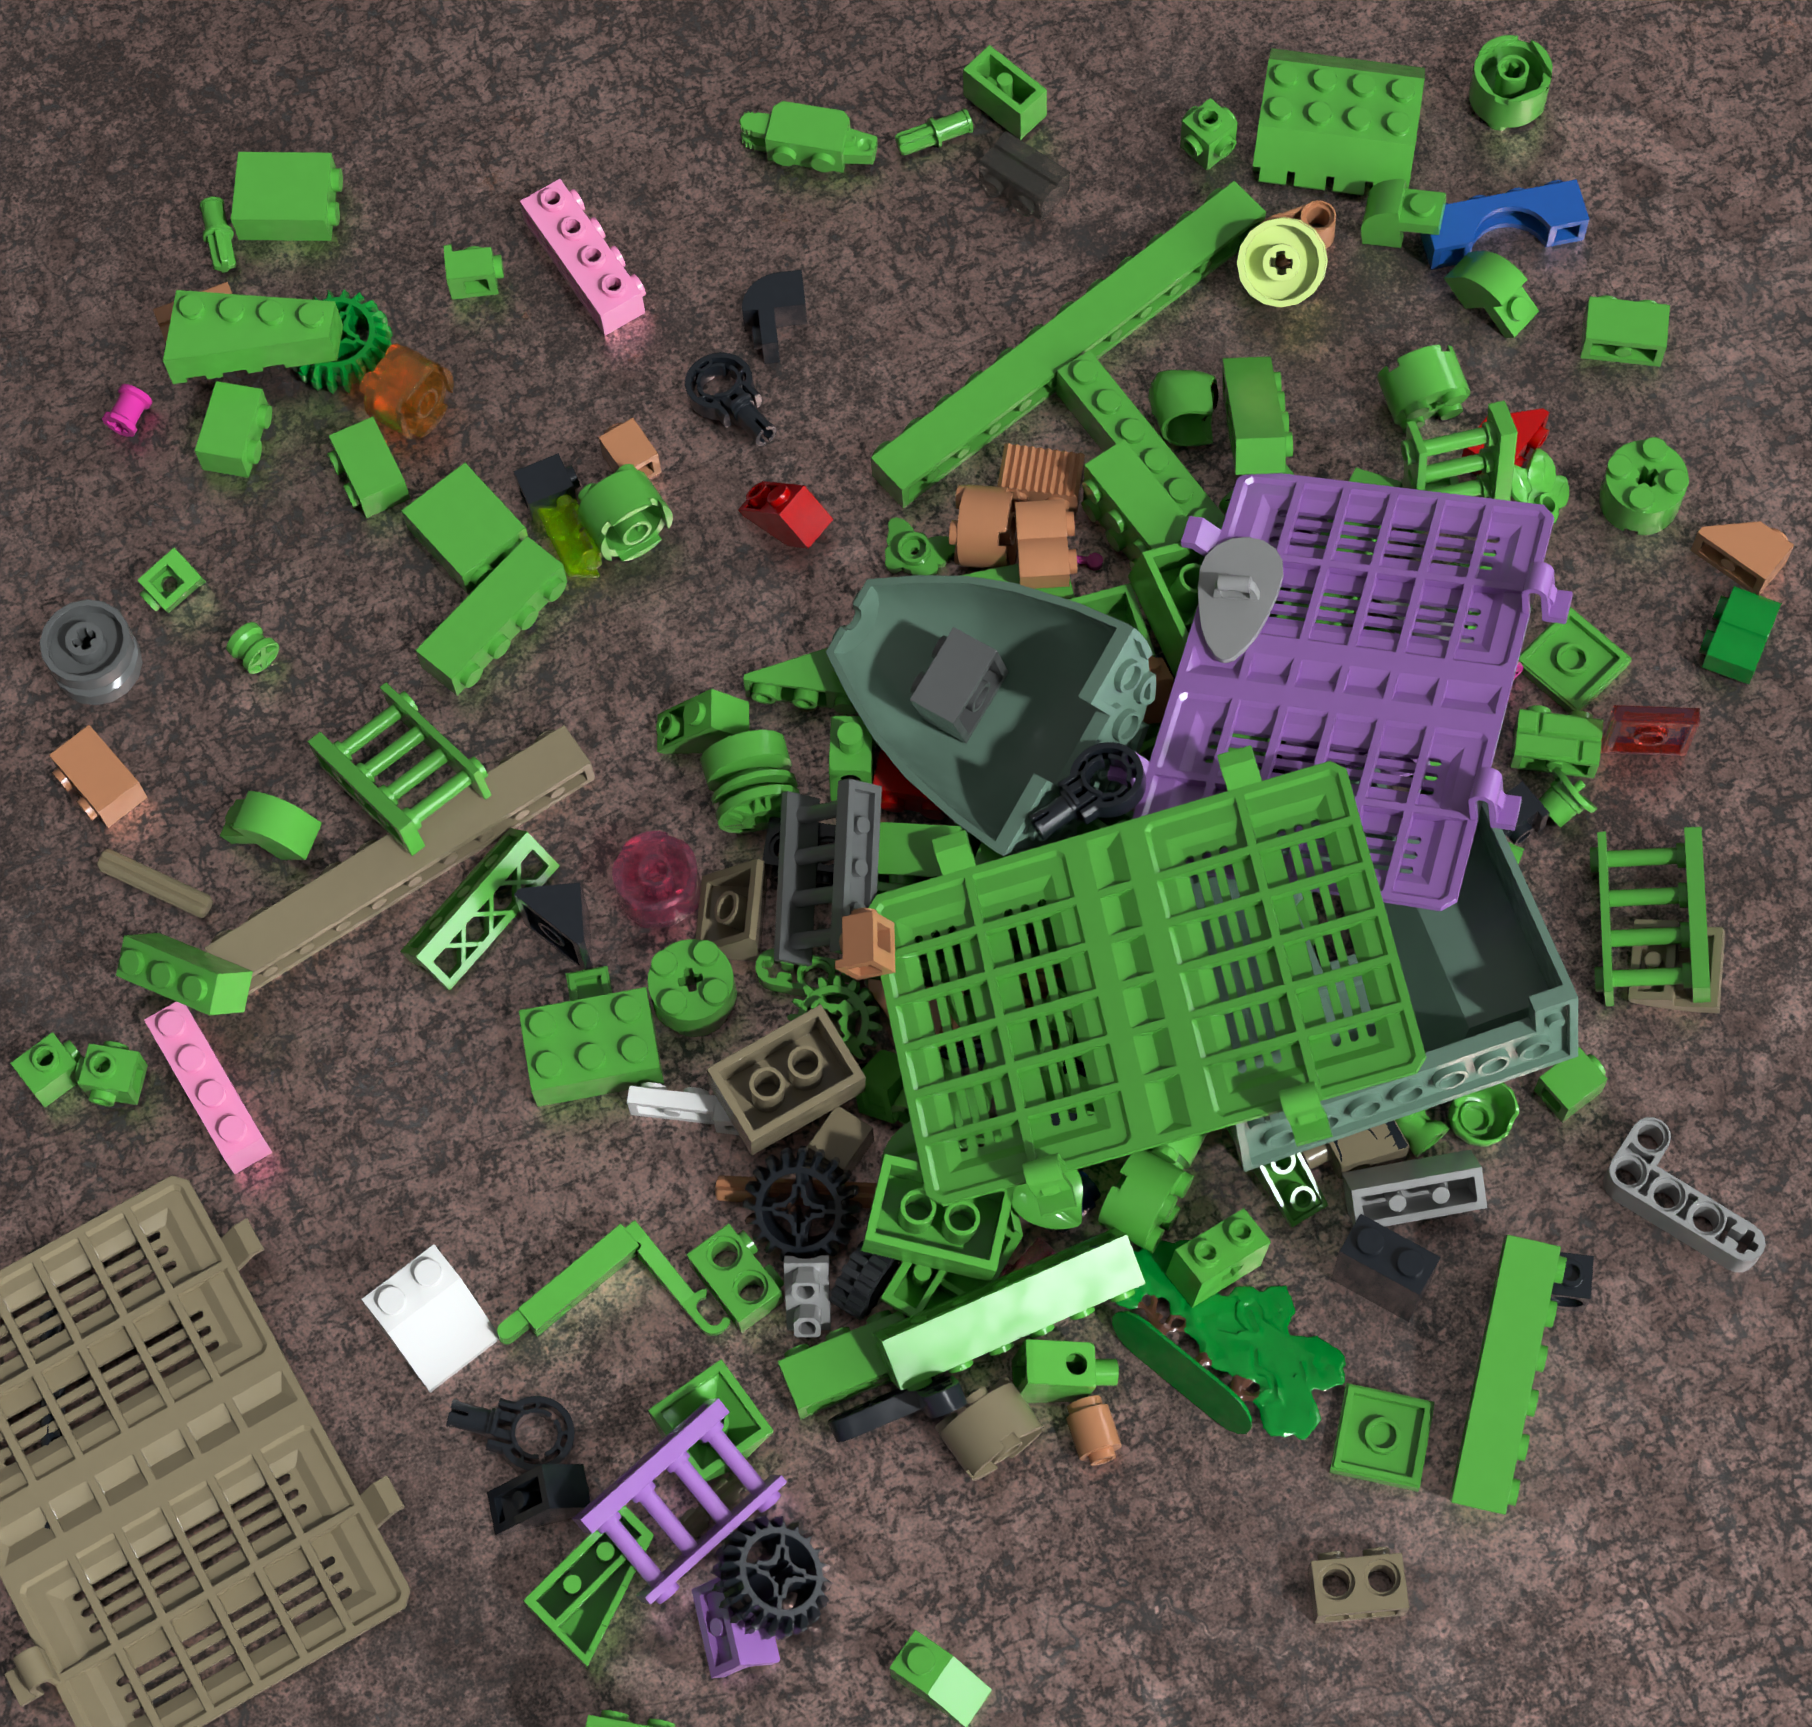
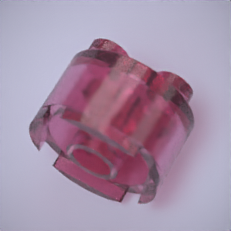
M647 831L632 837L623 845L622 851L614 861L612 876L622 909L638 926L643 928L669 927L683 921L696 911L701 895V880L695 855L686 842L669 836L666 832ZM660 877L661 881L653 882L652 879Z

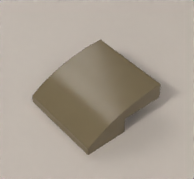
M1635 919L1634 929L1680 927L1678 920ZM1707 927L1711 1002L1693 1003V989H1684L1683 984L1629 987V1002L1671 1010L1720 1014L1725 945L1724 928ZM1681 944L1632 947L1631 969L1683 967L1682 963L1691 962L1690 948H1682Z

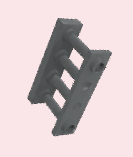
M853 779L838 781L837 800L821 804L820 798L789 791L782 792L774 943L775 961L812 966L813 948L830 945V952L842 954L839 945V938L842 933V917L851 915V911L855 909L868 908L877 895L882 786ZM836 818L835 843L818 845L819 821ZM834 860L833 885L816 888L817 863ZM832 903L831 927L814 930L815 905Z

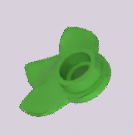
M1537 448L1530 457L1527 469L1514 465L1511 496L1517 502L1545 505L1554 516L1553 524H1555L1559 516V509L1568 502L1569 485L1566 477L1556 475V467L1552 458L1545 451Z

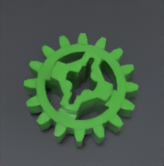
M839 975L835 976L833 985H830L824 977L818 978L819 988L816 990L805 985L803 989L807 997L804 1001L797 998L793 999L792 1003L800 1009L798 1014L788 1015L787 1020L792 1021L821 1004L824 1010L841 1017L838 1022L844 1035L841 1033L839 1035L852 1056L855 1055L864 1061L867 1057L862 1048L865 1045L876 1047L878 1044L870 1037L871 1032L882 1030V1025L872 1021V1017L881 1012L880 1008L868 1006L867 1004L873 997L872 993L867 990L858 994L860 983L852 980L845 987L844 977ZM840 994L850 998L843 1000L840 1004H833L826 999V996ZM861 1016L862 1025L857 1036L855 1033L856 1019Z

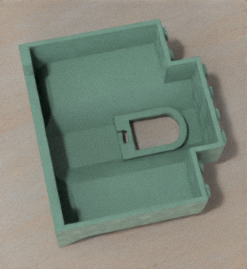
M1357 767L1353 769L1363 770L1364 767ZM1375 768L1374 772L1381 773L1380 769ZM1350 780V783L1359 785L1360 781ZM1371 783V787L1388 789L1387 785ZM1485 801L1482 802L1458 901L1442 911L1384 903L1427 1057L1418 1073L1322 1100L1321 1103L1327 1113L1333 1137L1297 1147L1292 1127L1284 1111L1229 1126L1244 1172L1578 1057V995L1503 830L1490 827L1489 807ZM1365 833V837L1396 841L1397 837ZM1408 839L1407 843L1419 844L1420 841ZM1316 840L1317 845L1326 846L1324 841ZM1369 848L1370 853L1389 856L1393 854L1390 851ZM1282 850L1283 855H1288L1289 851ZM1301 853L1302 858L1311 859L1309 854ZM1404 854L1403 858L1415 859L1417 857L1415 855ZM1320 856L1321 861L1330 862L1329 857ZM1373 864L1374 869L1387 871L1389 869L1388 866ZM1400 868L1399 872L1410 874L1413 871ZM1198 874L1190 877L1197 908L1202 909L1206 906ZM1208 875L1215 904L1222 903L1223 900L1217 877ZM1227 878L1232 900L1239 898L1236 880ZM1302 893L1293 895L1296 907L1303 899ZM1244 910L1237 911L1235 913L1244 946L1252 944ZM1219 916L1226 949H1234L1227 916ZM1300 919L1302 929H1304L1303 923ZM1202 921L1209 955L1217 954L1210 921ZM1308 940L1306 945L1314 975L1322 974V968L1310 940ZM1356 954L1347 956L1349 965L1358 963ZM1255 956L1249 957L1247 959L1256 992L1264 990L1257 960ZM1338 960L1330 962L1332 970L1340 968ZM1238 961L1231 962L1230 965L1238 997L1245 996L1247 994ZM1221 966L1214 967L1213 971L1221 1002L1229 1000L1222 969ZM1362 976L1354 977L1353 980L1362 1013L1370 1011ZM1344 980L1336 982L1344 1017L1353 1016ZM1327 986L1319 987L1318 990L1327 1023L1335 1021ZM1268 1003L1259 1004L1268 1039L1275 1038L1276 1034ZM1250 1007L1242 1009L1250 1044L1258 1043ZM1233 1012L1224 1014L1233 1049L1240 1048L1241 1044ZM1367 1024L1368 1035L1375 1036V1024ZM1357 1028L1348 1030L1351 1041H1357L1359 1038ZM1339 1033L1332 1034L1333 1045L1339 1046L1341 1044ZM1280 1049L1272 1051L1274 1062L1280 1063L1282 1060ZM1255 1056L1256 1067L1262 1068L1264 1066L1263 1056ZM1245 1059L1237 1061L1239 1072H1246Z

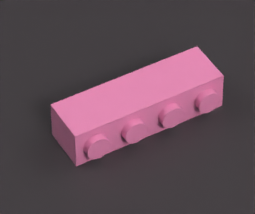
M174 1002L144 1019L234 1175L271 1154L270 1147L188 1007L179 1002Z

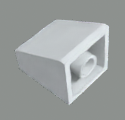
M434 1244L362 1298V1301L380 1329L430 1393L499 1340L496 1329L473 1295Z

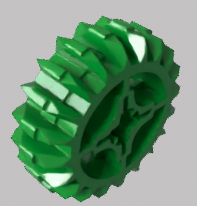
M345 289L339 297H334L333 293L328 290L327 299L322 301H335L343 323L337 361L291 368L295 373L299 374L300 379L305 384L312 382L313 387L317 391L327 385L328 391L334 395L337 388L343 386L344 390L350 394L352 384L358 383L365 388L366 377L378 379L379 371L377 367H387V355L392 354L393 350L391 343L393 334L391 327L388 326L385 313L379 311L377 304L373 300L366 302L360 292L351 299L350 294ZM314 295L312 297V300H319ZM359 325L369 332L367 342L360 340L356 330Z

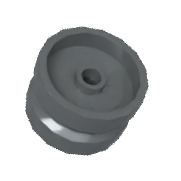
M86 599L69 603L54 612L44 625L39 642L42 659L63 693L76 702L89 705L114 702L128 693L139 679L143 664L140 646L119 610L106 602Z

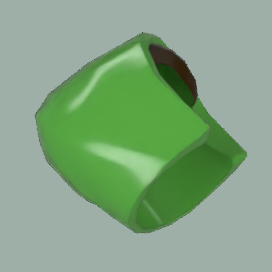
M1164 370L1158 372L1151 382L1148 399L1152 414L1157 420L1163 438L1177 446H1202L1213 443L1211 419L1219 399L1215 376L1194 370Z

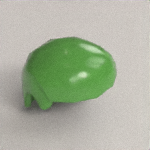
M1503 1082L1452 1100L1448 1118L1450 1119V1126L1454 1134L1465 1143L1488 1147L1500 1142L1502 1138L1509 1135L1513 1123L1519 1115V1105L1514 1091Z

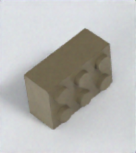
M821 1004L707 1068L709 1086L751 1155L758 1153L865 1092L866 1077Z

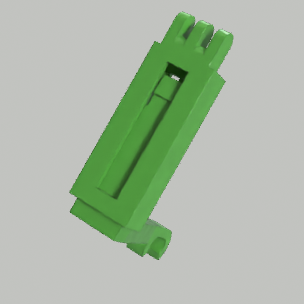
M634 1220L627 1227L619 1224L523 1303L514 1313L499 1324L497 1333L500 1342L505 1345L512 1344L529 1329L536 1337L540 1336L636 1255L704 1334L708 1336L722 1334L728 1329L731 1318L723 1317L722 1321L717 1325H710L697 1310V1304L702 1300H706L707 1289L694 1293L645 1231Z

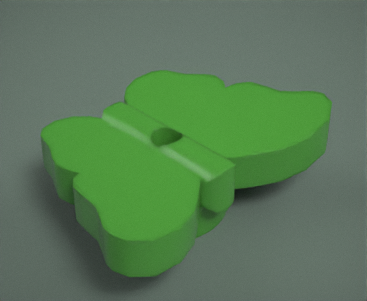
M898 517L892 518L888 522L889 533L886 540L885 566L890 573H899L903 570L912 576L937 575L938 568L945 567L948 561L954 557L955 545L949 544V537L935 536L927 538L926 534L915 532L908 522Z

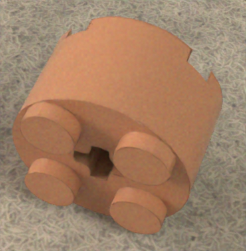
M970 484L958 485L955 499L956 509H959L958 520H952L949 528V544L955 545V565L994 569L1015 564L1018 552L1014 512L1015 502H1021L1018 488Z

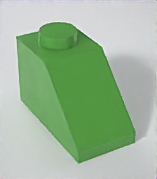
M917 1630L913 1632L889 1667L890 1675L893 1679L962 1727L969 1726L992 1691L989 1686L957 1658Z

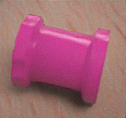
M121 384L118 389L120 396L112 410L105 412L102 421L112 431L125 437H134L137 431L135 426L144 409L147 410L151 407L153 401L148 394L139 388L129 384Z

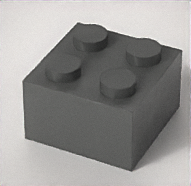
M953 627L948 637L943 635L935 645L932 652L934 660L927 672L922 671L915 678L910 689V694H912L910 701L924 721L967 743L1009 671L997 650Z

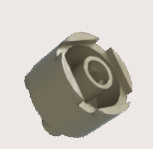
M1008 1377L998 1381L988 1391L985 1387H981L966 1398L967 1404L965 1407L967 1409L959 1415L957 1412L950 1414L935 1427L942 1440L973 1481L981 1479L998 1469L996 1464L1007 1457L1012 1459L1042 1433L1041 1429L1044 1428L1036 1414Z

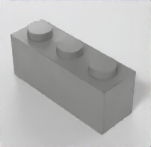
M1471 1150L1342 1173L1347 1214L1353 1225L1360 1214L1383 1226H1391L1487 1208L1482 1166Z

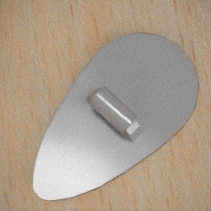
M1251 537L1229 539L1216 545L1205 556L1200 567L1198 600L1202 633L1209 650L1219 662L1230 663L1249 648L1258 637L1277 600L1284 577L1283 560L1276 548L1264 540Z

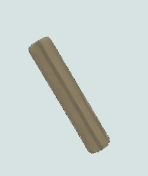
M105 849L98 859L97 866L101 872L199 918L206 917L213 905L210 895L112 849Z

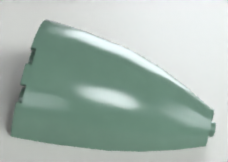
M913 575L867 579L853 600V609L855 610L853 620L850 624L842 625L835 631L832 642L826 651L848 698L873 739L903 776L954 822L1004 857L1077 836V827L1083 823L1080 819L1077 821L1074 818L1043 840L1031 825L1028 816L1060 796L1057 783L1070 775L1074 761L1087 748L1099 743L1115 742L1128 746L1139 754L1149 728V724L1143 722L1146 707L1155 700L1156 674L1150 671L1148 658L1153 654L1147 640L1134 627L1083 604L1017 583L971 576ZM953 627L997 650L1009 671L967 743L924 721L910 701L912 697L910 689L915 678L920 672H927L934 660L932 652L935 645L943 635L948 637ZM1104 759L1106 767L1097 770L1093 774L1090 786L1102 791V793H1113L1119 790L1122 784L1108 780L1107 775L1110 762L1109 759Z

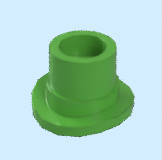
M1556 766L1552 770L1555 781L1550 784L1551 787L1538 800L1550 812L1549 817L1560 828L1584 809L1590 813H1594L1597 810L1592 802L1578 793L1586 786L1582 780L1572 785L1559 767Z

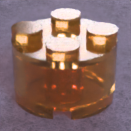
M395 343L388 348L385 357L378 363L374 371L364 375L360 383V392L365 395L364 407L369 417L373 416L377 422L407 439H412L414 435L422 438L428 435L445 415L448 405L443 403L446 391L453 393L454 380L452 373L446 367L409 347Z

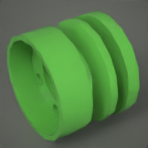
M753 730L728 736L711 745L703 752L700 758L708 788L714 792L711 801L716 811L717 823L721 830L728 833L743 834L767 829L769 817L781 818L782 792L789 791L800 794L795 775L789 772L792 763L784 736L776 731Z

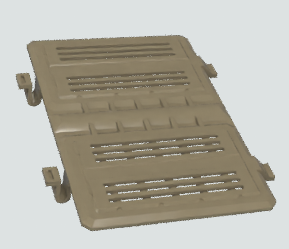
M169 1176L0 1270V1319L3 1318L5 1322L0 1327V1338L9 1333L13 1338L0 1346V1358L17 1348L21 1353L0 1365V1443L6 1440L9 1445L0 1450V1578L35 1645L13 1658L16 1667L4 1675L21 1707L45 1694L40 1684L49 1682L55 1685L76 1727H203L406 1609L411 1592L410 1586L378 1529L395 1513L405 1508L388 1475L374 1482L361 1495L359 1494L239 1273L256 1254L265 1250L253 1227L246 1218L235 1224L220 1238L191 1182L187 1179ZM160 1233L159 1239L152 1243L149 1242L147 1237ZM139 1242L141 1249L107 1268L102 1264V1262ZM167 1247L168 1252L158 1258L155 1252ZM147 1257L149 1263L114 1283L110 1279L113 1275ZM171 1262L176 1263L174 1269L165 1272L164 1266ZM92 1268L95 1269L96 1274L59 1293L57 1287ZM153 1272L158 1277L122 1298L118 1294L119 1291ZM99 1283H102L104 1286L102 1290L67 1308L65 1302ZM47 1293L49 1294L51 1299L14 1319L11 1313ZM108 1297L110 1298L111 1304L77 1323L74 1322V1316ZM54 1308L57 1309V1315L23 1334L21 1333L20 1327ZM198 1312H202L203 1317L193 1323L190 1317ZM182 1322L183 1329L149 1348L146 1347L144 1342ZM62 1323L65 1324L66 1329L29 1348L27 1344L29 1341ZM206 1327H210L211 1332L201 1338L198 1332ZM190 1337L191 1344L157 1363L154 1362L152 1357ZM219 1342V1347L209 1353L206 1346ZM134 1348L137 1349V1355L105 1373H101L100 1367ZM198 1352L199 1359L165 1378L162 1377L160 1372ZM144 1362L145 1370L113 1388H109L108 1382ZM87 1374H91L92 1380L58 1399L55 1398L53 1393ZM152 1377L155 1384L117 1404L116 1397ZM95 1389H99L100 1395L65 1415L63 1414L61 1408ZM44 1398L47 1403L46 1406L12 1425L9 1424L7 1419ZM106 1403L109 1408L107 1411L75 1429H71L69 1425L71 1422ZM47 1414H52L55 1420L47 1424L49 1426V1433H53L60 1428L63 1435L50 1442L49 1445H44L26 1456L23 1449L41 1440L47 1434V1425L20 1440H17L15 1434L37 1423ZM14 1455L16 1462L8 1466L5 1465L6 1459ZM289 1474L290 1480L280 1486L277 1479ZM269 1485L270 1492L239 1510L233 1511L231 1505ZM292 1490H298V1496L288 1501L285 1494ZM277 1500L279 1507L248 1525L241 1526L240 1520ZM301 1505H306L307 1510L296 1517L293 1510ZM221 1511L224 1513L225 1518L190 1538L187 1537L185 1533L187 1530ZM285 1515L288 1522L250 1543L247 1536ZM47 1521L50 1525V1529L45 1528V1524ZM231 1527L234 1533L196 1554L193 1547ZM173 1538H177L179 1544L141 1564L140 1557ZM239 1542L242 1547L241 1549L210 1567L203 1568L202 1562ZM182 1553L186 1555L187 1560L152 1580L147 1576L149 1572ZM330 1557L335 1558L334 1564L324 1569L321 1562ZM130 1564L133 1569L132 1571L95 1591L92 1586L93 1584ZM313 1568L316 1573L315 1575L278 1596L276 1588ZM193 1569L194 1576L163 1594L157 1595L155 1589ZM337 1573H343V1579L332 1584L330 1577ZM138 1579L141 1586L103 1607L100 1600ZM321 1583L324 1588L323 1591L286 1611L285 1603ZM350 1588L352 1590L351 1595L341 1600L338 1593ZM83 1590L86 1597L80 1601H75L74 1596ZM144 1595L147 1596L149 1602L111 1623L108 1616ZM267 1595L270 1601L236 1621H231L229 1615ZM330 1599L333 1606L300 1625L294 1626L293 1619ZM91 1606L94 1613L83 1617V1610ZM275 1610L278 1617L240 1638L237 1631ZM99 1622L102 1629L92 1633L90 1631L91 1626ZM221 1622L222 1629L185 1649L182 1642L215 1623ZM279 1627H284L286 1633L250 1654L247 1652L245 1647ZM227 1637L231 1641L230 1645L199 1663L193 1664L192 1657ZM172 1648L175 1650L177 1655L146 1673L138 1675L137 1668ZM237 1653L238 1661L207 1679L201 1680L200 1673ZM182 1664L185 1671L154 1689L146 1691L145 1684ZM127 1675L130 1682L123 1686H118V1680ZM186 1681H191L193 1687L155 1708L153 1700ZM135 1691L138 1698L127 1702L126 1696ZM143 1707L146 1714L135 1718L134 1712Z

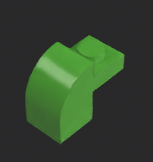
M1392 179L1377 183L1370 189L1361 225L1362 244L1401 248L1404 232L1439 235L1446 205V193L1407 189L1406 180Z
M1490 251L1468 252L1444 277L1464 308H1484L1505 338H1515L1539 312L1522 287L1527 278L1514 264L1496 253Z
M248 791L245 799H236L228 810L220 837L231 844H257L280 860H306L322 823L299 807L283 799L261 792Z

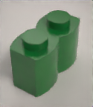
M1735 586L1729 598L1721 595L1712 618L1720 622L1716 632L1707 629L1699 653L1706 655L1702 668L1749 685L1782 603Z

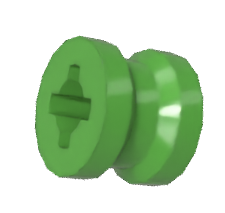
M250 622L241 626L231 636L226 650L233 658H240L243 661V667L250 674H257L265 670L274 661L280 647L273 638H266L263 635V630L257 623Z

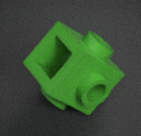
M1211 98L1199 107L1193 106L1182 118L1180 147L1204 169L1209 170L1218 161L1228 156L1235 148L1238 122L1228 108L1220 107Z
M105 1041L103 1046L88 1044L85 1057L81 1056L78 1060L75 1076L78 1085L92 1103L108 1107L114 1106L115 1102L138 1105L148 1064L138 1051L129 1050L128 1046L118 1042Z

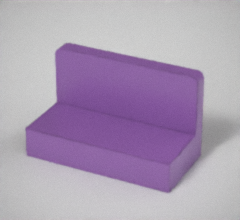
M717 1577L691 1589L711 1678L727 1677L747 1667L773 1665L780 1661L775 1636L768 1640H761L758 1630L752 1634H745V1622L741 1620L738 1623H730L731 1617L734 1614L730 1607L727 1609L719 1608L721 1601L725 1599L724 1594L712 1591L714 1584L721 1580Z

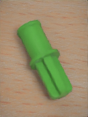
M966 108L936 120L933 117H929L927 123L897 133L895 135L896 146L902 155H908L933 145L939 148L942 147V142L972 133L974 130L973 123Z
M208 197L199 204L205 227L202 237L204 242L208 244L213 268L221 271V273H227L236 266L231 241L234 232L227 222L224 200L219 197Z

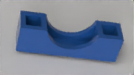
M1577 179L1564 182L1562 180H1554L1546 183L1544 186L1528 189L1518 187L1502 194L1492 196L1476 195L1466 201L1446 203L1440 234L1420 233L1430 270L1457 265L1468 252L1472 251L1474 244L1481 236L1494 229L1507 227L1521 229L1534 235L1545 247L1584 240L1590 219Z

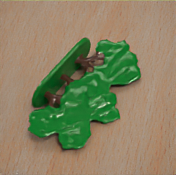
M1161 1240L1153 1253L1143 1248L1139 1252L1134 1251L1146 1284L1134 1288L1135 1294L1131 1297L1115 1303L1128 1309H1144L1149 1322L1129 1311H1118L1112 1317V1326L1123 1345L1225 1429L1236 1434H1247L1252 1428V1417L1243 1401H1253L1260 1409L1263 1428L1270 1436L1285 1438L1295 1435L1298 1439L1305 1440L1322 1420L1317 1404L1312 1396V1390L1318 1389L1323 1391L1337 1385H1343L1345 1383L1343 1368L1346 1362L1345 1356L1339 1349L1318 1336L1305 1337L1289 1334L1287 1326L1296 1311L1287 1286H1270L1264 1291H1258L1251 1286H1237L1229 1296L1216 1293L1192 1308L1166 1275L1175 1249L1190 1240H1179L1175 1243ZM1146 1294L1151 1296V1304L1148 1307L1142 1302V1297ZM1160 1297L1166 1298L1170 1304V1315L1165 1323H1160L1163 1316L1159 1312L1156 1313L1157 1302ZM1175 1318L1184 1321V1324L1179 1327L1171 1325ZM1178 1331L1189 1334L1199 1344L1200 1353L1195 1359L1165 1336L1167 1332ZM1203 1366H1211L1216 1370L1228 1372L1232 1376L1230 1388ZM1253 1382L1259 1384L1260 1389L1257 1392L1250 1393L1246 1391Z

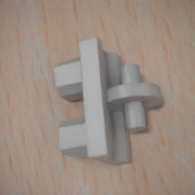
M829 1255L811 1259L784 1256L787 1330H794V1336L819 1337L821 1330H831Z

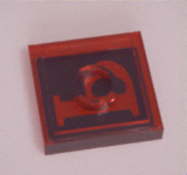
M1614 705L1602 737V752L1608 754L1685 756L1700 724V708Z

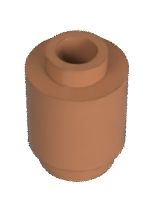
M1100 1395L1085 1397L1067 1406L1069 1416L1066 1418L1079 1460H1089L1091 1466H1097L1115 1459V1451L1120 1449L1122 1444L1108 1404H1103Z

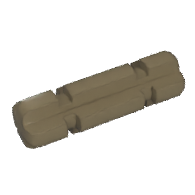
M732 1470L728 1472L729 1478L725 1479L723 1477L712 1487V1490L727 1508L740 1498V1491H747L746 1487ZM697 1502L699 1506L696 1509L691 1507L680 1519L681 1524L694 1537L700 1536L709 1527L708 1522L712 1519L699 1502Z

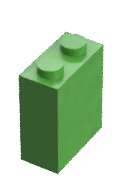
M238 152L231 221L238 240L332 241L333 226H338L340 220L339 204L335 202L336 192H342L343 188L342 169L336 168L332 153Z
M463 463L401 510L407 529L467 594L478 587L518 544L528 536L526 527L466 463Z

